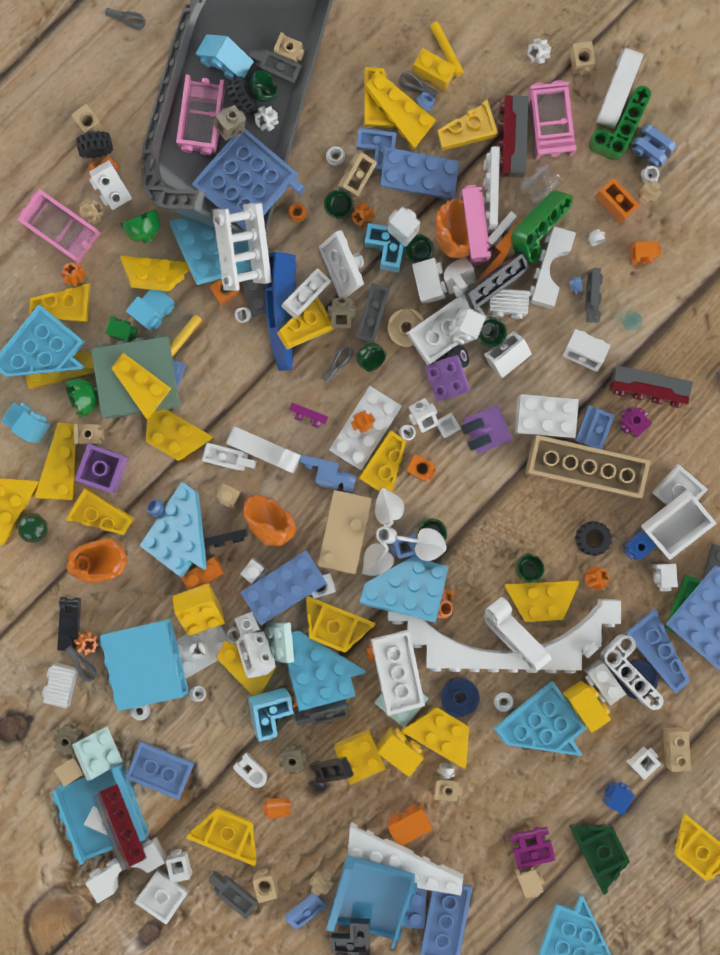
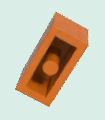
M614 177L595 196L619 224H622L640 206Z
M217 556L206 561L207 568L205 570L198 566L181 577L188 590L205 585L226 572Z
M413 804L406 809V812L394 814L387 821L392 837L401 846L433 830L432 823L421 804Z

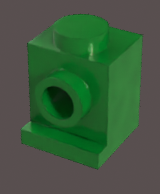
M111 315L105 334L119 340L132 342V339H135L138 329L131 326V322L123 319L119 321V319Z

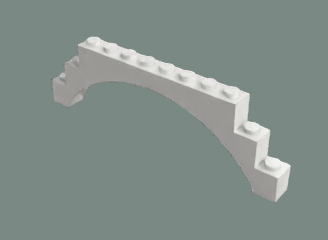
M597 599V605L580 623L565 634L541 644L549 653L551 660L540 670H545L546 673H557V670H564L565 673H576V670H582L581 648L589 641L592 643L596 641V645L601 647L602 624L603 627H615V624H621V600ZM388 611V621H392V624H403V621H407V630L410 631L413 648H422V645H426L425 665L426 668H430V671L437 672L441 671V668H449L451 672H460L461 669H468L469 672H480V669H487L488 672H499V669H507V672L516 673L518 669H526L528 673H535L512 650L496 651L468 646L440 633L425 620Z

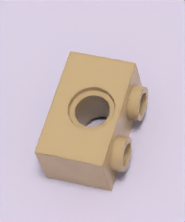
M362 152L356 153L337 188L345 190L351 197H359L377 162Z
M683 727L663 728L665 766L671 772L691 771L689 732Z

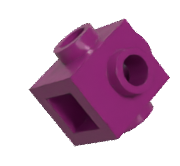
M628 407L620 414L622 418L618 421L621 424V430L626 434H630L633 438L639 437L652 425L647 418V413L637 407L631 409Z

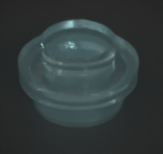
M628 312L623 318V325L628 330H637L642 325V317L638 312Z

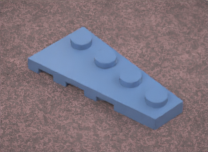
M652 609L627 630L625 634L635 640L636 648L676 694L690 680L680 659L676 655L675 648L666 634L656 609Z

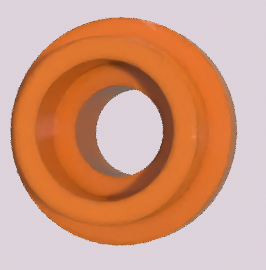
M301 203L291 204L287 211L289 219L293 222L303 221L306 217L305 206ZM296 210L301 212L298 216H295L293 213Z

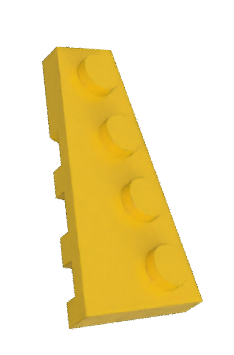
M376 71L364 88L376 104L387 114L386 117L390 122L394 123L399 130V134L407 140L409 147L413 151L435 123L436 119L380 72Z
M77 352L74 356L75 359L86 367L84 370L25 375L28 389H35L95 374L92 352Z
M57 424L34 498L75 499L78 444H74V424Z

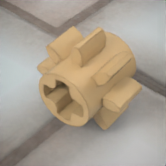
M655 180L652 183L646 181L638 191V194L641 195L639 201L645 205L648 202L654 204L662 194L659 190L661 185Z
M88 199L82 202L83 206L80 207L79 211L81 218L88 223L96 224L100 222V217L104 213L103 206L96 200L91 201Z
M325 870L322 873L316 871L309 882L312 885L311 892L317 896L320 893L326 895L333 885L331 874Z

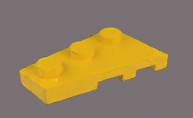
M365 67L364 87L376 71L386 77L384 68ZM364 88V126L397 128L393 122L389 121L384 110L376 104Z
M488 99L482 102L481 106L468 111L460 119H455L437 130L442 151L497 137L498 132Z
M87 283L80 287L30 298L29 316L38 305H41L60 321L88 322L91 285Z
M317 297L296 319L292 318L277 334L286 350L332 331L334 328H332V320L328 318V313Z
M122 353L112 367V370L146 419H149L171 388L125 353Z
M389 430L362 471L359 479L379 492L382 488L392 492L406 440Z
M87 487L83 489L66 518L70 522L82 523V525L101 528V530L120 535L126 534L135 519Z
M227 640L224 641L216 655L219 662L252 696L262 694L276 669L275 665V668L268 675L247 678L237 645Z

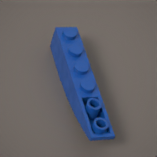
M275 251L268 254L272 282L265 283L266 317L278 370L288 371L292 370L293 365L292 348L286 350L277 333L293 318L281 306L295 291L297 263L296 255Z

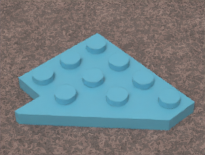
M188 217L169 221V226L196 284L199 285L221 279L222 274L215 228ZM248 240L233 242L234 254L248 252ZM249 260L236 262L237 274L251 271Z
M38 305L0 351V373L5 377L84 370L86 367L75 359L74 356L85 344V341L43 306Z
M181 482L165 506L163 513L159 515L139 545L181 577L185 575L192 562L204 570L207 568L199 493L184 482Z
M414 555L365 583L360 604L436 623L449 566L424 561L417 555Z
M300 631L291 632L294 662L286 664L299 712L355 697L351 678L364 675L366 673L365 670L319 642L309 639V636Z
M550 681L493 729L504 745L581 756L582 753L573 740L587 728L555 683Z
M579 893L574 908L555 903L538 955H611L581 893Z

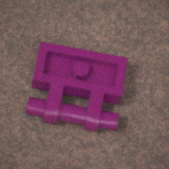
M538 826L530 831L523 832L521 830L517 831V834L509 835L511 843L519 842L520 845L513 848L518 869L556 861L550 839L544 841L542 839V836L549 834L547 827L539 828ZM536 838V843L526 845L525 840Z

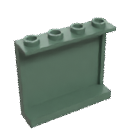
M165 334L155 335L154 339L147 340L146 337L136 338L135 342L128 343L127 340L117 341L116 345L109 346V344L104 343L98 344L97 348H91L102 418L110 419L142 414L112 370L113 365L122 353H125L171 388L155 411L182 407L181 399L178 397L170 342H172V339L168 336L166 337Z

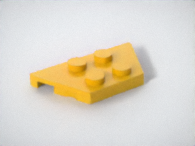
M120 256L121 265L124 267L131 288L170 291L177 283L184 279V274L190 271L187 263L182 261Z
M169 410L154 411L150 418L147 419L146 442L178 461L198 450L206 442L208 443L214 439L213 436Z
M0 478V546H4L35 494L39 481Z
M579 581L504 584V587L524 622L552 621L564 619Z
M306 597L309 639L344 653L376 624L312 597Z
M435 706L427 714L415 719V722L402 728L401 731L463 769L466 768L469 726Z
M217 807L192 829L186 839L253 866L256 865L254 821Z
M684 813L674 854L705 881H708L717 874H720V842Z

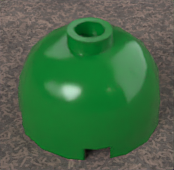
M156 209L120 223L128 238L133 241H142L143 244L153 241V236L160 229V219Z
M82 378L65 382L69 386L66 387V392L73 408L77 407L78 412H75L78 418L92 413L98 405L97 386H92L88 380Z

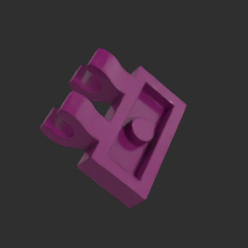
M293 402L290 405L289 410L293 412L292 416L298 421H302L303 417L311 419L310 423H312V426L318 429L321 424L326 425L328 421V416Z

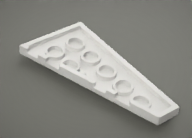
M351 822L348 856L414 873V882L417 883V888L461 896L464 874L445 865L434 864L430 862L429 858L425 856L423 858L413 854L414 851L389 839L378 838L374 836V832L369 830L363 831L357 828L358 825Z

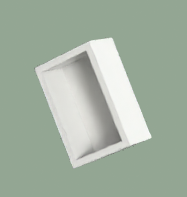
M520 394L517 396L514 434L574 439L576 437L579 399Z
M686 490L641 525V527L667 558L671 560L717 523L693 494Z

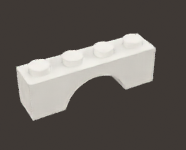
M554 226L550 232L546 233L544 242L547 243L546 248L541 250L539 258L541 265L540 268L535 270L533 279H536L535 285L531 286L529 290L530 304L547 309H552L555 306L560 288L553 282L550 276V265L555 258L569 254L576 235L575 232Z
M157 837L152 840L148 838L141 842L147 859L132 867L140 868L149 873L165 863L168 856ZM116 858L109 861L104 869L100 870L98 868L89 874L90 878L86 885L97 904L113 895L119 887L118 875L122 870Z

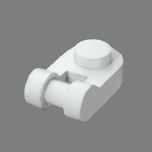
M246 752L242 756L243 759L237 762L233 768L252 787H262L266 783L267 772ZM247 765L252 768L249 772L245 770Z

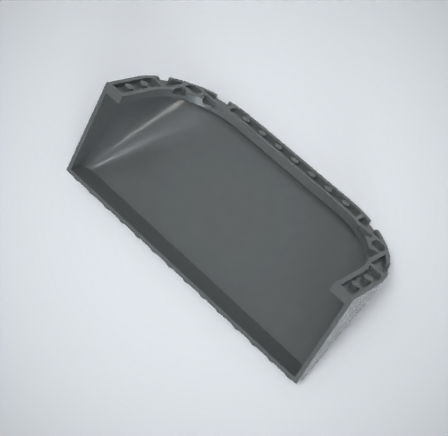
M191 0L189 5L185 4L175 30L142 149L141 159L144 160V167L141 168L142 182L148 197L156 205L215 228L212 210L219 208L205 197V192L197 190L192 183L231 138L225 141L219 133L217 154L211 153L209 156L203 155L198 151H192V153L183 152L176 143L186 74L190 75L191 80L195 82H201L202 78H207L211 84L220 85L221 79L225 81L226 85L231 81L224 76V72L221 69L204 66L200 62L201 59L195 54L206 34L228 36L247 55H249L251 49L260 53L262 50L274 52V47L281 32L287 37L302 42L305 52L302 60H298V64L302 65V69L295 85L273 76V85L278 86L276 97L269 102H262L256 99L257 109L245 115V129L287 164L333 0ZM254 62L244 77L248 84L254 72L260 70ZM227 89L224 95L223 108L233 106ZM191 100L189 110L213 111L216 113L217 104ZM262 106L266 108L272 106V109L278 113L277 120L279 123L274 125V129L271 131L267 129L261 131V128L255 124L254 114L259 112L258 108ZM189 113L185 140L211 143L215 117L211 118L207 115ZM275 203L264 215L266 232L272 219ZM230 222L232 234L246 232L235 222Z

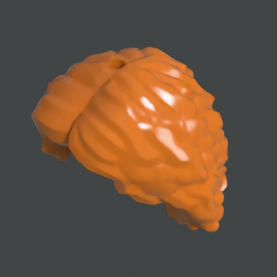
M452 199L447 201L436 212V237L439 249L447 256L463 258L470 255L463 200Z
M253 494L244 502L243 515L245 521H247L251 532L263 544L281 546L294 536L296 526L292 515L288 511L283 510L273 498L268 499L266 496Z
M112 538L96 540L80 545L68 555L67 571L71 576L87 583L109 581V579L115 578L124 572L127 555L125 554L124 547Z

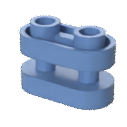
M645 125L640 131L641 137H636L631 143L632 151L637 156L644 157L649 165L662 167L667 160L665 154L670 155L676 148V145L655 127Z

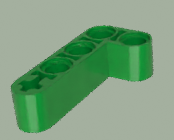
M639 86L635 89L613 134L602 129L595 131L588 143L591 151L613 161L620 159L626 151L651 97V91L648 87ZM639 96H640V97H641V101H640V103L638 104V103H636V102H637V100H638V98H639ZM628 112H633L636 117H631ZM620 129H625L628 135L622 134ZM595 138L601 139L603 144H598ZM612 146H617L620 152H615Z
M557 190L551 191L514 228L511 234V242L515 254L524 252L527 261L532 263L538 261L541 256L539 240L571 208L573 204L572 195Z

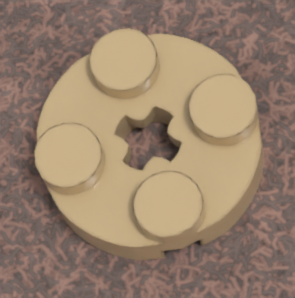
M412 309L396 311L389 319L387 328L391 341L403 348L413 347L414 344L406 334L407 332L404 333L402 331V325L410 324V330L424 321L421 314Z

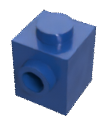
M638 531L622 545L626 549L624 553L631 560L638 561L657 547L645 531Z
M613 780L612 784L606 787L605 796L602 801L606 806L624 815L635 795L630 790L631 787L622 781L617 783Z

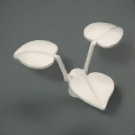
M382 488L376 500L375 515L377 520L385 525L379 528L376 533V538L380 544H371L365 551L362 574L378 576L391 569L394 557L388 552L389 547L386 543L391 544L396 539L417 543L415 546L416 555L421 560L432 561L446 551L445 540L439 532L430 528L421 529L418 533V539L397 536V532L389 527L393 525V520H398L402 517L404 503L398 495Z

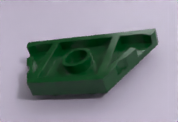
M571 824L569 827L603 895H605L611 883L618 879L621 871L627 867L630 860L611 824Z

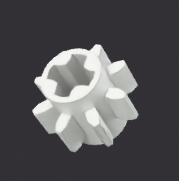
M534 39V44H528L527 55L532 59V63H545V59L551 57L549 55L551 47L547 43V39Z
M262 106L258 108L259 112L254 114L255 124L261 128V131L265 129L271 131L274 129V125L279 123L277 120L278 113L272 109V106L268 108Z

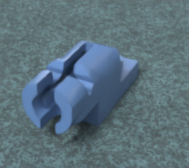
M301 455L300 463L304 464L303 468L314 470L315 466L318 467L315 482L319 486L337 490L339 485L343 483V491L353 493L356 475L349 474L343 470L341 472L338 471L339 463Z

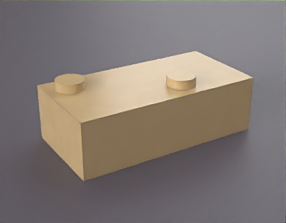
M334 490L318 566L356 574L372 498Z

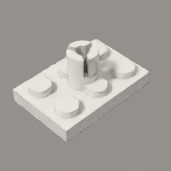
M342 230L336 231L318 248L339 298H347L364 284L362 275L358 270L363 267L364 260L360 253L351 254L347 239L344 237Z
M222 625L192 636L185 634L176 639L185 678L218 661L216 655L224 641L227 640V634Z

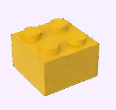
M209 583L172 596L175 615L188 636L225 624L222 606Z
M580 680L562 693L591 733L611 720L608 715L610 713L604 702L602 703L600 699H597L599 694L589 683L585 684Z
M391 726L377 744L378 754L410 777L424 759L422 749L420 748L421 745L414 739L411 741L405 737L406 734L400 728L394 729Z
M370 728L335 744L334 750L338 758L346 757L354 773L348 779L350 785L386 769L383 757L378 754L377 744Z

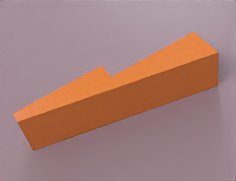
M521 218L495 247L493 252L498 257L479 277L476 283L503 263L512 246V231L522 221Z

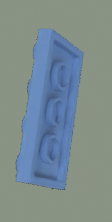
M385 147L379 187L452 200L455 198L459 161Z
M306 550L240 593L260 625L321 588L327 582Z
M463 883L461 896L431 890L420 955H460L472 885Z

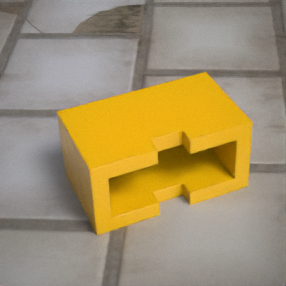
M422 48L413 64L412 73L424 81L431 82L433 86L445 92L454 77L456 66Z

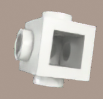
M426 398L408 407L411 412L409 415L410 421L413 426L417 424L422 433L439 425L436 418L437 410L433 403H428Z

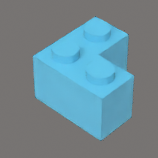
M206 34L195 53L201 59L200 62L204 66L221 69L224 72V76L229 80L239 76L244 78L254 62L228 36Z
M368 223L365 248L383 251L380 269L399 273L404 245L388 232V226Z
M149 290L143 299L137 296L126 312L152 332L160 327L162 318L172 312L175 302L160 290Z
M13 402L1 422L10 427L13 433L25 441L39 444L51 424L46 422L48 418L40 413L30 411L32 408L23 402L21 404Z
M286 688L248 697L253 731L258 741L278 737L275 719L293 714L291 696Z

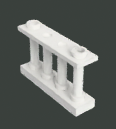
M262 203L243 204V212L229 214L228 209L212 210L224 290L237 291L239 290L238 282L253 279V283L272 282ZM245 220L247 231L232 234L230 222ZM248 240L249 251L234 254L233 242ZM250 259L252 271L237 274L236 262Z

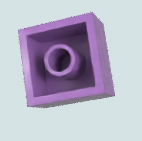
M87 444L75 481L110 493H117L129 457L96 445Z

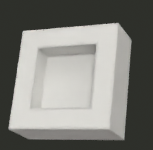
M452 412L438 420L439 425H437V428L443 438L461 429Z

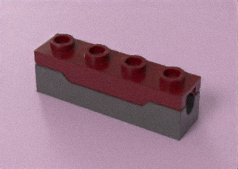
M505 95L503 102H500L499 114H502V121H499V133H502V140H499L498 147H500L499 152H501L499 171H501V177L523 178L526 173L528 96Z
M616 366L612 371L609 390L614 391V394L618 396L629 394L633 395V399L644 400V398L651 399L652 403L663 404V402L670 403V407L681 408L689 404L693 382Z
M118 784L99 791L93 798L120 868L123 871L142 862L147 857Z

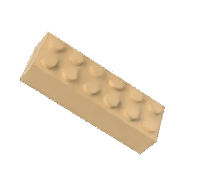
M535 435L532 439L525 474L642 499L651 461Z

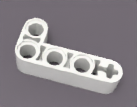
M626 47L622 49L616 63L617 68L596 123L615 128L642 61L643 53Z
M233 426L226 442L228 445L293 474L301 458V455L235 426Z
M500 597L486 608L484 620L489 628L524 664L536 673L551 660V657L511 615L512 608L508 601Z
M624 634L616 636L602 650L600 654L601 661L605 663L607 668L643 705L652 710L660 709L664 702L661 694L626 659L636 647L635 640ZM627 639L628 646L622 649L621 642ZM613 652L615 658L612 662H608L607 656ZM623 667L628 668V674L626 676L621 675V670ZM641 681L642 687L639 690H635V683ZM645 694L653 696L654 702L651 703V700Z

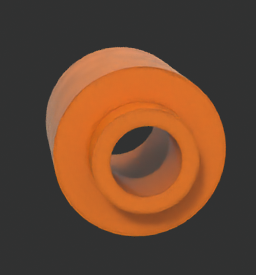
M285 797L267 799V803H263L264 815H268V819L287 817L286 815H291L290 799H285Z

